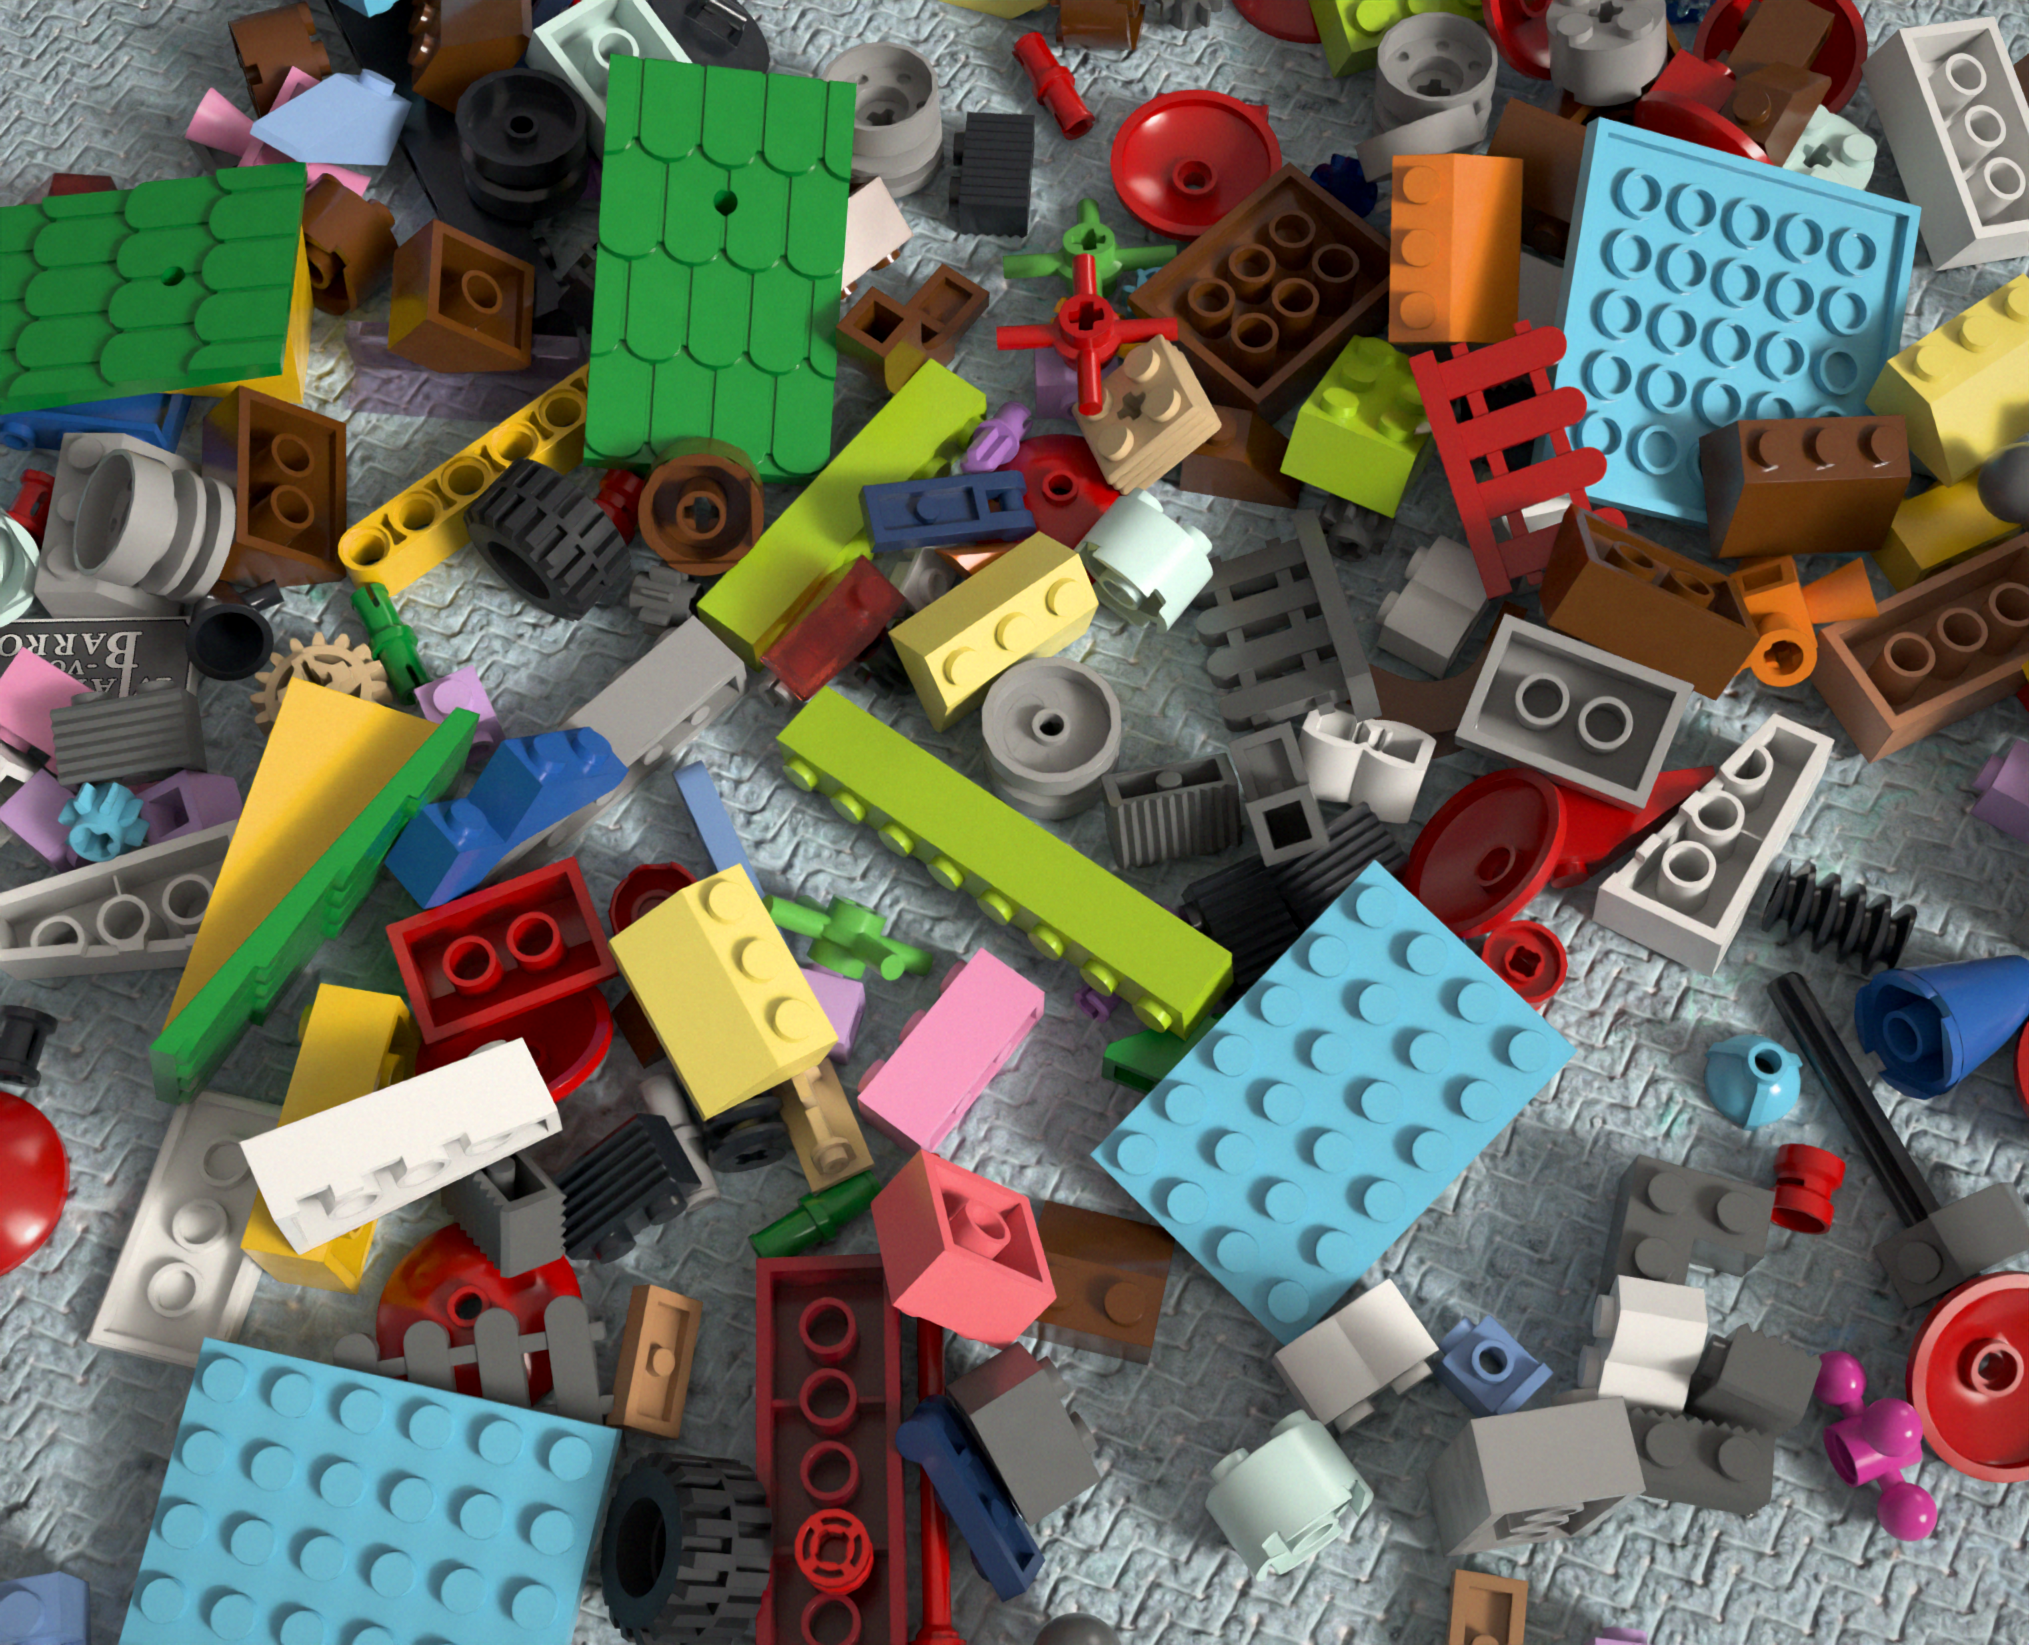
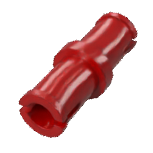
M1039 32L1028 33L1014 44L1013 48L1015 50L1012 51V55L1020 63L1032 82L1031 93L1039 105L1047 106L1061 128V133L1065 139L1076 140L1093 128L1094 124L1092 122L1095 121V117L1087 109L1075 90L1074 76L1068 67L1059 65L1045 43L1046 40Z

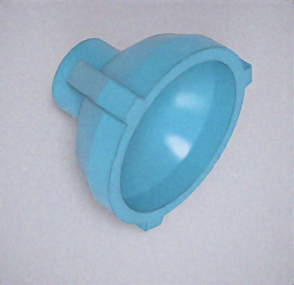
M1754 1034L1737 1035L1724 1042H1714L1704 1055L1708 1058L1704 1072V1083L1711 1102L1725 1117L1742 1124V1130L1754 1132L1759 1126H1766L1777 1122L1792 1109L1799 1097L1801 1087L1799 1070L1803 1066L1798 1054L1788 1052L1779 1043L1769 1038ZM1755 1058L1767 1060L1772 1065L1774 1073L1766 1074L1761 1072L1755 1064Z

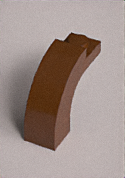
M943 263L905 306L872 286L835 327L838 354L843 362L896 395L930 358L945 368L955 358V344L989 307L990 292Z
M1505 600L1478 658L1469 668L1449 679L1433 682L1415 681L1368 663L1382 716L1373 719L1404 723L1430 735L1437 741L1431 759L1452 755L1467 749L1455 744V734L1504 614L1524 621L1528 609ZM1350 699L1345 704L1351 705Z

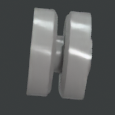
M1064 657L1033 658L1009 668L991 686L982 707L984 773L995 795L1017 812L1037 819H1066L1091 809L1103 797L1100 776L1114 774L1119 767V745L1121 743L1122 730L1120 703L1109 682L1090 666Z

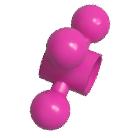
M1834 1350L1821 1354L1819 1358L1822 1365L1812 1392L1823 1403L1832 1407H1839L1844 1417V1420L1828 1425L1823 1430L1825 1449L1835 1471L1843 1482L1851 1488L1861 1486L1873 1480L1877 1481L1883 1492L1878 1500L1877 1516L1884 1530L1892 1537L1907 1542L1925 1538L1932 1532L1937 1522L1936 1504L1932 1496L1925 1489L1916 1484L1907 1483L1900 1472L1901 1469L1919 1463L1922 1458L1920 1441L1923 1435V1425L1919 1414L1910 1404L1897 1398H1883L1875 1401L1867 1408L1862 1399L1867 1387V1375L1861 1362L1853 1355L1844 1351Z

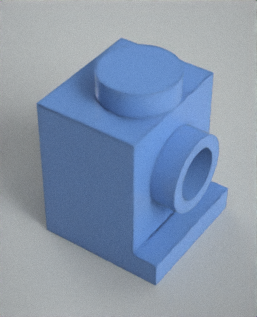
M1490 1314L1477 1326L1467 1317L1459 1322L1437 1345L1446 1356L1433 1371V1374L1477 1418L1515 1413L1554 1373L1544 1362L1540 1365ZM1488 1352L1502 1367V1372L1499 1374L1485 1372L1480 1366L1479 1355Z
M61 1571L0 1582V1645H91L89 1582Z

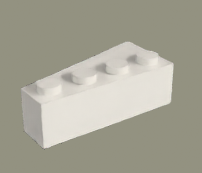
M1774 713L1720 766L1718 774L1700 792L1696 790L1680 806L1678 814L1657 835L1653 833L1636 850L1635 856L1618 873L1614 872L1599 887L1592 921L1712 978L1820 782L1835 740Z
M235 819L117 856L110 861L98 862L0 893V969L16 980L185 967L239 821Z
M521 1037L508 1043L505 1040L487 1043L473 1051L465 1059L420 1074L414 1078L239 1143L274 1222L296 1253L301 1255L563 1129L558 1109Z

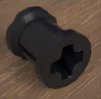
M16 1005L0 1006V1083L26 1088L39 1086L41 1074L37 1070V1066L47 1035H52L56 1032L59 1022L56 1018L28 1007Z

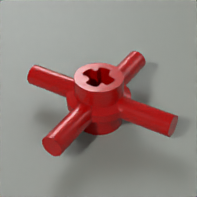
M1083 253L1076 255L1072 259L1073 297L1069 298L1062 305L1053 323L997 326L998 351L1054 348L1064 363L1070 369L1077 372L1078 411L1085 416H1094L1103 410L1101 370L1105 369L1112 362L1114 355L1119 351L1121 345L1148 343L1158 334H1162L1165 340L1170 342L1178 341L1177 317L1120 320L1109 302L1097 295L1095 257Z

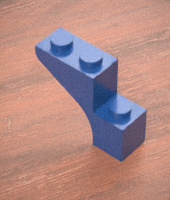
M590 726L502 740L467 797L427 804L416 819L409 821L384 863L423 909L440 906L474 893L489 871L512 849L533 835L615 789L625 778L629 769L614 754L608 740L595 732Z

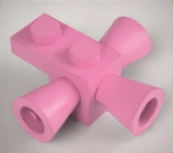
M292 66L269 113L319 84L320 81ZM213 87L204 96L185 135V139L242 157L238 167L298 162L249 134L254 122ZM306 162L308 172L306 187L322 173H329L336 177L344 186L363 197L372 178L330 163Z

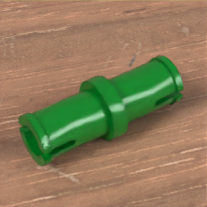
M370 584V589L375 596L372 600L363 586L351 595L349 603L358 615L370 639L368 647L371 651V657L374 661L380 660L397 692L400 703L405 706L414 705L416 700L411 692L415 688L434 681L415 648L418 644L417 636L411 626L403 625L384 584Z
M869 1169L822 1191L816 1196L808 1192L797 1199L799 1207L758 1233L748 1236V1241L758 1258L796 1257L819 1241L827 1245L838 1238L836 1230L871 1209L870 1203L882 1191V1188Z

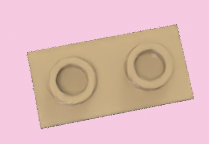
M829 1057L823 1059L820 1064L771 1088L773 1097H779L783 1100L784 1107L779 1112L783 1121L789 1126L790 1132L788 1134L814 1195L876 1166Z

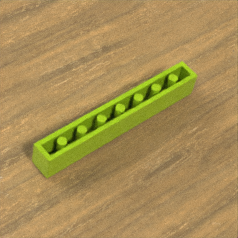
M827 685L823 686L776 737L785 762L782 769L787 777L799 788L807 792H811L814 788L830 798L831 805L846 820L853 824H859L862 820L877 830L879 838L894 853L905 858L911 853L927 864L926 867L929 873L941 885L951 891H956L960 887L977 898L978 906L992 920L1004 926L1012 922L1028 933L1029 941L1043 955L1055 961L1063 957L1078 967L1082 978L1097 992L1105 996H1111L1114 992L1133 1005L1132 1009L1137 1017L1153 1030L1163 1033L1168 1029L1186 1041L1234 982L1231 952Z

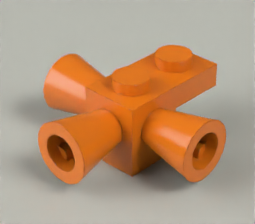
M1791 555L1744 558L1738 565L1736 572L1729 574V577L1737 583L1759 634L1760 641L1734 676L1743 669L1751 667L1754 675L1768 685L1776 687L1795 685L1807 678L1816 665V648L1818 644L1813 624L1880 617L1862 557L1804 587H1801L1798 578V567Z

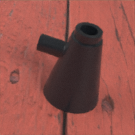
M275 579L241 593H238L228 583L216 580L207 595L194 604L185 646L189 660L199 672L220 681H237L255 674L267 663L273 651L274 637L268 621L259 612L285 602Z

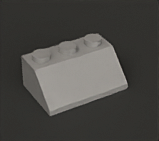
M64 433L34 588L35 595L53 619L183 616L185 604L168 600L166 596L147 594L138 583L133 586H120L83 575L76 567L72 548L74 524L79 503L89 478L100 461L114 449H127L161 460L170 468L171 473L174 470L188 469L196 472L201 477L202 465L125 433Z

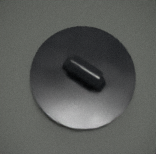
M646 0L692 63L701 64L704 67H707V65L760 71L762 74H766L769 68L770 55L765 37L753 17L737 0Z

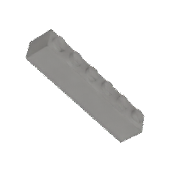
M693 615L681 626L671 627L664 631L655 641L652 650L633 666H624L616 671L608 680L605 689L586 705H578L568 711L560 720L558 728L553 732L590 726L595 732L608 740L612 751L629 769V772L622 782L609 793L533 835L512 849L489 871L474 893L542 868L749 692L744 662Z

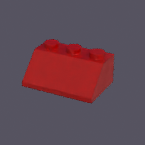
M575 856L385 926L425 1045L428 1049L620 976L614 957L607 946L608 939Z

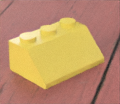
M2024 273L1889 359L1864 402L1876 416L1905 415L1908 448L1947 488H1950L1980 468L1985 460L2000 447L2019 442L2029 435V278Z
M1038 531L889 631L888 634L933 729L941 733L984 704L991 686L1009 668L1033 658L1052 657L1086 634L1099 603L1079 554Z
M740 863L679 890L610 939L607 944L703 1121L820 1064L839 1040Z

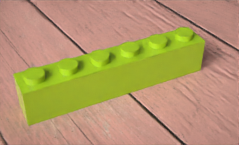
M930 358L765 531L753 549L738 561L737 565L729 569L696 604L700 622L734 652L744 664L758 674L772 659L777 661L783 658L789 652L787 645L797 635V632L812 616L815 618L820 617L827 605L835 599L837 589L851 574L856 576L863 572L875 554L870 552L858 499L862 486L948 477L951 466L965 451L967 452V449L973 443L975 429L984 420H987L986 394Z

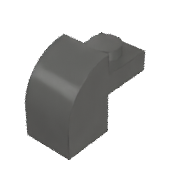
M1289 721L1228 741L1247 800L1245 805L1265 866L1268 867L1330 847L1324 821L1291 722Z
M2001 1182L1970 1194L1928 1215L1929 1218L1872 1247L1907 1308L1914 1309L1975 1277L1992 1273L2029 1254V1210L2013 1183Z

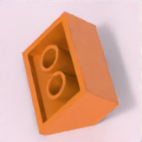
M1457 153L1393 155L1389 343L1397 346L1456 345L1465 341L1466 345H1493L1516 336L1513 324L1519 322L1523 159Z

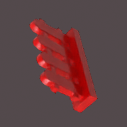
M1529 319L1513 324L1515 337L1469 353L1465 341L1450 346L1454 359L1437 364L1433 350L1408 358L1488 601L1513 594L1510 580L1526 575L1529 587L1540 584L1543 581L1544 577L1541 570L1547 568L1561 522L1529 533L1521 510L1569 494L1572 504L1627 529V520L1619 510L1605 507L1592 511L1585 488L1596 485L1605 476L1607 471L1606 457L1600 450L1594 447H1583L1572 451L1565 428L1576 425L1585 416L1587 410L1585 395L1579 389L1571 386L1561 387L1552 391L1545 368L1558 364L1564 358L1567 350L1566 337L1560 329L1553 326H1543L1532 330ZM1529 374L1536 397L1489 413L1482 393L1483 390ZM1467 397L1473 419L1457 424L1450 402ZM1549 434L1556 457L1509 473L1502 450ZM1486 456L1493 479L1477 484L1470 461ZM1506 516L1513 539L1497 544L1489 521Z

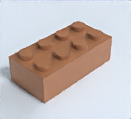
M2029 531L1876 603L1880 616L1878 618L1839 621L1821 629L1816 636L1818 644L1816 648V665L1808 676L1869 764L2017 693L2029 683L2021 667L2029 660Z

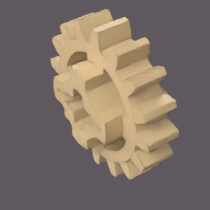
M315 632L312 646L304 648L296 638L290 640L292 654L286 658L272 652L270 660L275 669L272 673H256L254 678L263 692L250 695V702L258 713L254 720L262 734L268 736V740L292 677L379 705L393 701V695L386 683L389 678L380 660H373L371 651L366 644L363 643L354 649L348 636L341 633L333 645H328L322 632Z

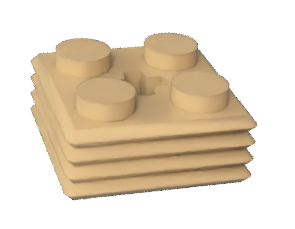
M1162 334L1156 335L1146 345H1140L1131 350L1126 356L1124 363L1101 382L1103 405L1101 413L1094 416H1085L1078 411V402L1072 407V413L1106 482L1112 484L1115 490H1119L1122 495L1126 496L1134 488L1146 490L1215 434L1222 425L1183 352L1178 351L1176 346H1172L1170 341L1165 340Z

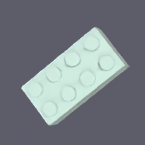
M582 0L533 30L524 61L530 69L542 70L563 79L580 95L587 113L588 135L586 143L602 164L610 53L637 56L639 59L653 58L692 63L645 0Z

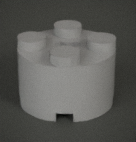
M1553 0L1546 15L1550 74L1554 87L1560 93L1562 86L1574 93V101L1584 105L1611 106L1622 104L1641 96V87L1654 78L1656 82L1666 69L1668 62L1665 0Z

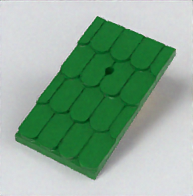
M610 53L583 452L584 467L647 472L655 457L662 450L676 442L695 437L719 439L744 450L758 470L763 483L809 486L828 466L834 381L837 365L835 327L840 319L857 83L833 80L827 82L817 78L776 73L762 74L760 71L710 65L704 67L701 64L653 58L639 59L637 56Z
M306 162L216 169V175L149 181L139 184L134 189L42 197V203L0 207V415L151 393L225 398L238 385L288 403L303 404L314 315V301L302 229L308 177Z
M295 677L291 678L161 1035L148 1048L156 1100L180 1106L183 1102L192 1104L206 1088L252 1024L263 1027L325 941L331 940L335 942L344 933L390 869L385 865L384 861L409 821L416 819L427 804L453 800L458 793L480 714L456 707L442 724H437Z

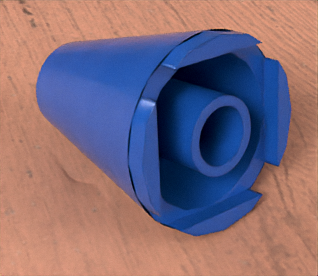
M2005 955L1887 969L1872 976L1873 979L1869 984L1860 987L1856 994L1854 1009L1858 1039L1865 1054L1875 1051L1887 1068L1878 1072L1882 1079L1906 1097L1927 1100L1950 1091L2021 1031L2029 1019V960L2019 955Z

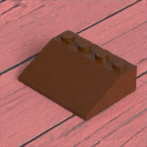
M1288 162L1127 297V305L1138 319L1177 317L1178 341H1171L1170 343L1172 346H1176L1178 351L1183 352L1212 405L1253 411L1272 426L1317 387L1355 334L1364 338L1374 337L1389 324L1391 241L1296 166Z

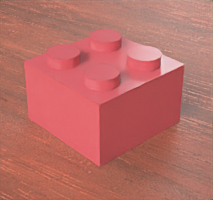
M920 1149L870 1203L891 1304L905 1314L912 1317H921L953 1330L965 1339L977 1340L1002 1351L1009 1347L1057 1298L1028 1197Z

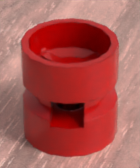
M1528 920L1509 921L1495 929L1475 952L1485 964L1536 1012L1555 995L1565 981L1568 968L1565 949L1558 937L1539 923Z

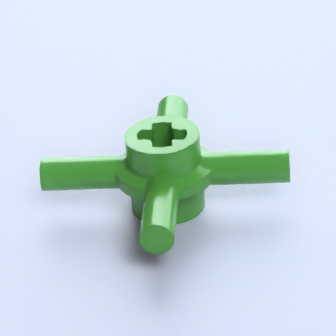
M1084 198L1077 204V225L1066 231L1062 240L1063 246L1058 252L1003 256L1004 279L1059 276L1066 283L1067 292L1073 297L1072 259L1078 254H1090L1096 260L1097 295L1105 299L1116 290L1117 278L1122 272L1137 271L1140 268L1145 271L1154 267H1163V265H1166L1177 256L1176 245L1121 248L1115 243L1113 231L1109 227L1100 224L1098 202L1092 198Z
M770 894L761 900L776 926L813 938L806 954L810 959L840 974L861 979L867 966L886 980H895L902 975L903 971L924 977L932 967L933 956L930 952L881 935L888 918L882 913L847 897L833 894L828 907L809 895L800 896L794 903Z

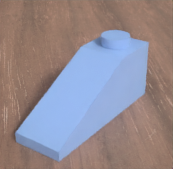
M362 69L360 75L335 73L255 121L249 134L298 162L387 166L412 102L394 93L395 83L376 72Z

